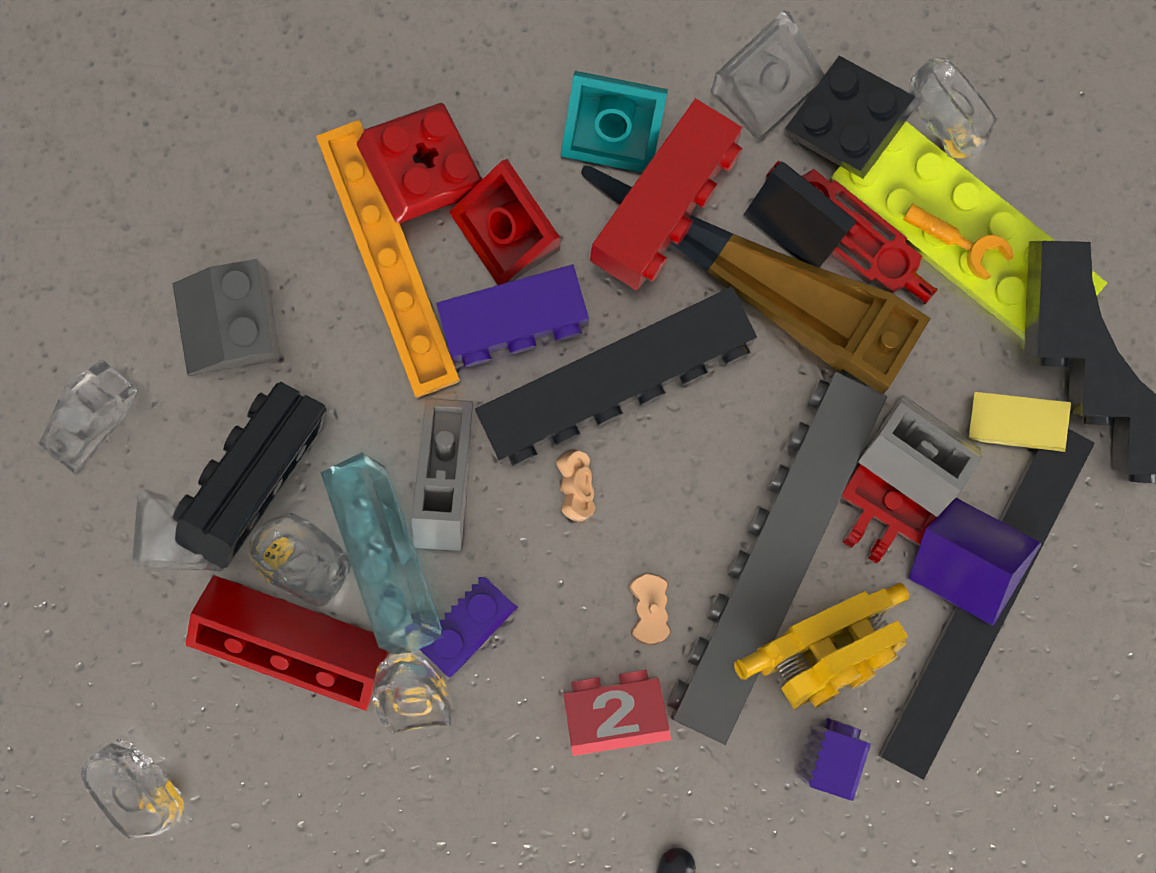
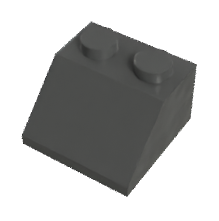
M258 259L208 267L172 283L188 376L281 360L267 271Z

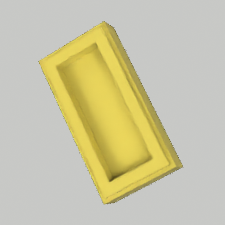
M974 392L969 440L1065 452L1071 402Z

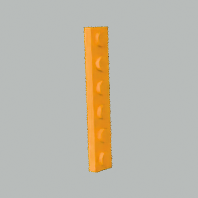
M359 119L319 134L316 138L416 398L456 384L460 382L401 225L394 221L357 147V141H359L364 132Z

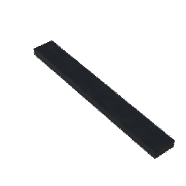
M1068 429L1065 452L1035 449L999 521L1041 542L1040 548L994 626L957 606L954 607L879 757L923 780L925 779L1095 442Z

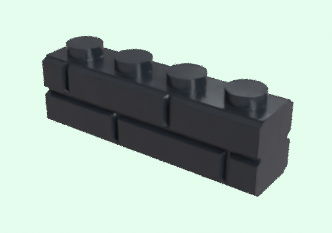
M281 381L275 384L268 395L260 392L249 408L247 417L250 418L249 422L244 428L236 425L228 435L223 447V451L226 452L220 462L211 459L204 468L198 481V485L201 488L194 497L186 494L179 502L172 518L173 521L177 522L174 539L177 545L196 555L201 554L204 559L222 569L227 568L322 430L327 411L325 405L307 395L302 396L300 391Z

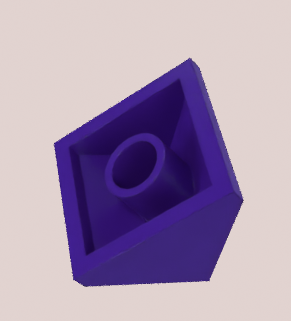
M955 498L926 528L909 580L989 625L994 626L1040 548L1041 542Z

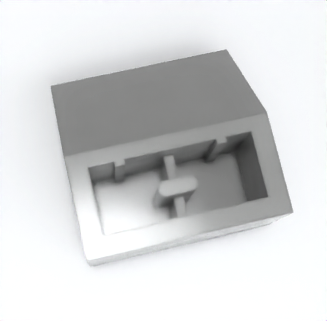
M902 394L858 462L938 517L963 490L980 462L982 455L979 446Z

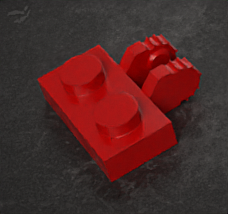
M858 463L841 496L843 500L861 510L843 539L844 544L851 548L857 544L863 537L865 529L872 518L886 526L869 550L868 559L876 564L885 555L897 534L920 546L926 528L937 518L934 514L860 463Z

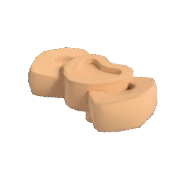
M570 449L561 454L556 461L557 467L563 475L560 490L566 495L562 504V513L572 521L580 522L592 516L596 509L592 501L594 498V489L592 487L593 475L589 469L590 458L588 455L577 449Z
M649 572L634 578L629 584V589L638 599L635 611L639 617V620L632 628L631 635L637 641L652 646L665 641L670 636L671 629L667 623L668 614L665 610L668 601L665 594L669 584L662 576Z

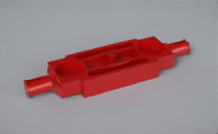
M778 160V161L774 164V166L769 170V172L767 173L766 177H769V175L771 174V172H772V171L775 169V167L780 163L779 160ZM814 168L802 175L804 179L855 219L856 223L839 244L868 267V270L864 269L838 247L831 253L833 257L868 285L873 281L883 290L893 294L905 287L919 298L923 304H926L938 289L916 273L923 256L905 242L907 237L835 179L831 183ZM835 196H839L842 200H844L855 210L852 212L843 203L836 199ZM872 224L875 225L878 229H880L883 233H885L888 237H890L891 241L887 240L875 229H873L871 227Z

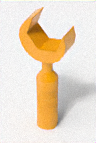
M913 203L903 218L904 221L925 231L947 245H958L968 251L967 265L970 271L980 279L988 280L991 277L980 264L985 251L997 249L1008 262L1013 259L1012 248L1002 237L988 235L973 243L962 237L956 227L947 224V222L940 220V218L933 216Z

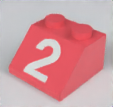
M647 669L620 673V683L601 685L600 677L572 681V690L563 692L572 755L576 756L671 740L659 678L657 676L648 678Z

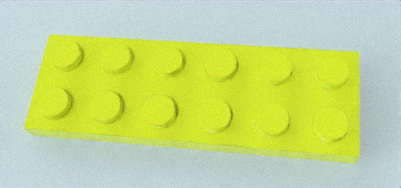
M907 121L864 179L841 166L829 179L831 183L835 179L907 237L905 242L922 255L924 260L1025 340L1029 241H1055ZM913 203L933 216L940 218V220L947 222V224L956 227L962 237L973 243L988 235L1002 237L1012 248L1013 259L1008 262L997 249L985 251L980 264L991 277L988 280L980 279L970 271L967 265L968 251L958 245H947L925 231L904 221L903 218ZM1092 271L1096 295H1098L1107 282Z

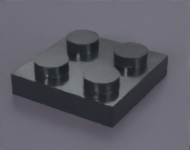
M839 55L785 127L788 137L864 179L918 104L916 96Z

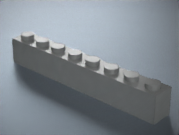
M838 372L832 374L827 382L819 379L808 401V405L814 407V411L807 424L801 421L798 423L788 444L789 448L795 450L787 467L781 464L778 466L769 484L768 490L775 493L767 510L759 507L749 527L748 533L755 537L748 552L739 550L730 567L728 576L734 578V582L727 596L721 593L718 594L710 610L708 619L714 621L707 639L699 636L687 660L688 663L694 665L687 682L678 680L670 695L667 706L674 709L670 716L672 720L726 745L759 675L758 672L746 680H742L735 671L734 662L756 652L757 648L776 638L888 396L882 395L878 391Z

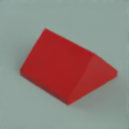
M508 159L502 160L449 211L497 285L516 280L560 251V236Z

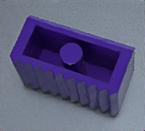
M478 577V584H472V591H465V598H458V605L451 606V612L445 613V619H439L438 626L431 627V633L424 634V640L418 641V649L450 678L518 607L488 578Z
M826 717L824 726L819 724L810 726L813 733L807 735L810 742L804 745L807 751L802 753L804 760L799 763L801 770L797 771L796 774L800 780L811 788L854 801L871 743L859 738L861 729Z

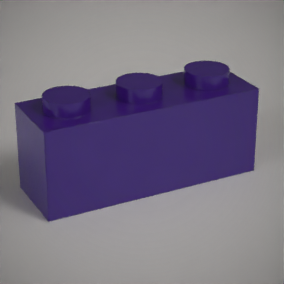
M574 264L436 303L451 358L454 363L463 361L464 367L486 363L492 360L490 353L507 348L510 354L532 350L537 347L535 340L553 335L555 342L572 339L582 334L581 327L589 326V316Z

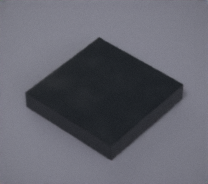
M782 161L771 172L743 214L798 260L819 268L856 223L854 218Z

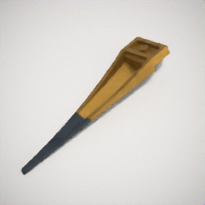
M583 165L582 175L617 203L621 204L632 187L591 166ZM689 215L688 218L693 220L690 229L678 245L671 241L672 245L728 288L733 286L737 295L839 373L844 369L882 395L889 389L930 321V317L891 292L813 266Z

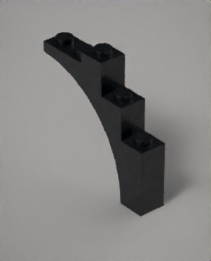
M1029 241L1024 355L1040 357L1039 366L1069 367V358H1071L1069 381L1070 413L1084 416V424L1113 425L1114 417L1112 469L1128 474V481L1156 483V394L1137 377L1119 353L1102 318L1092 278L1091 242Z

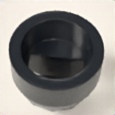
M672 848L659 859L656 873H696L695 860L685 849Z

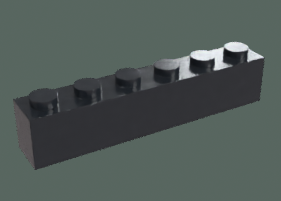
M733 286L487 402L475 408V412L500 464L509 460L512 467L537 456L538 453L535 449L537 446L550 440L553 441L555 446H559L581 435L578 429L581 425L595 419L597 425L600 426L623 415L620 407L637 399L640 406L660 398L666 394L663 386L680 379L684 386L708 374L705 366L722 359L724 364L728 365L742 359L751 353L748 346L754 343L757 335Z

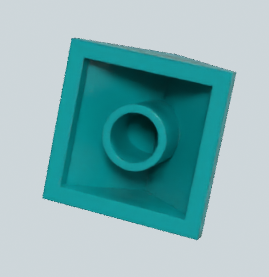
M575 71L560 156L643 173L655 156L668 89Z

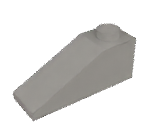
M426 398L411 517L413 548L461 551L473 401Z

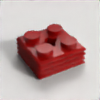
M438 103L367 128L362 133L359 141H357V147L396 223L408 221L460 201L482 180L461 135L443 103ZM417 157L423 160L426 163L427 168L424 163L416 164L413 161V158Z

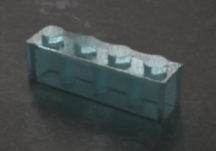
M361 452L320 472L378 647L403 657L433 643L435 640L445 637L386 467Z

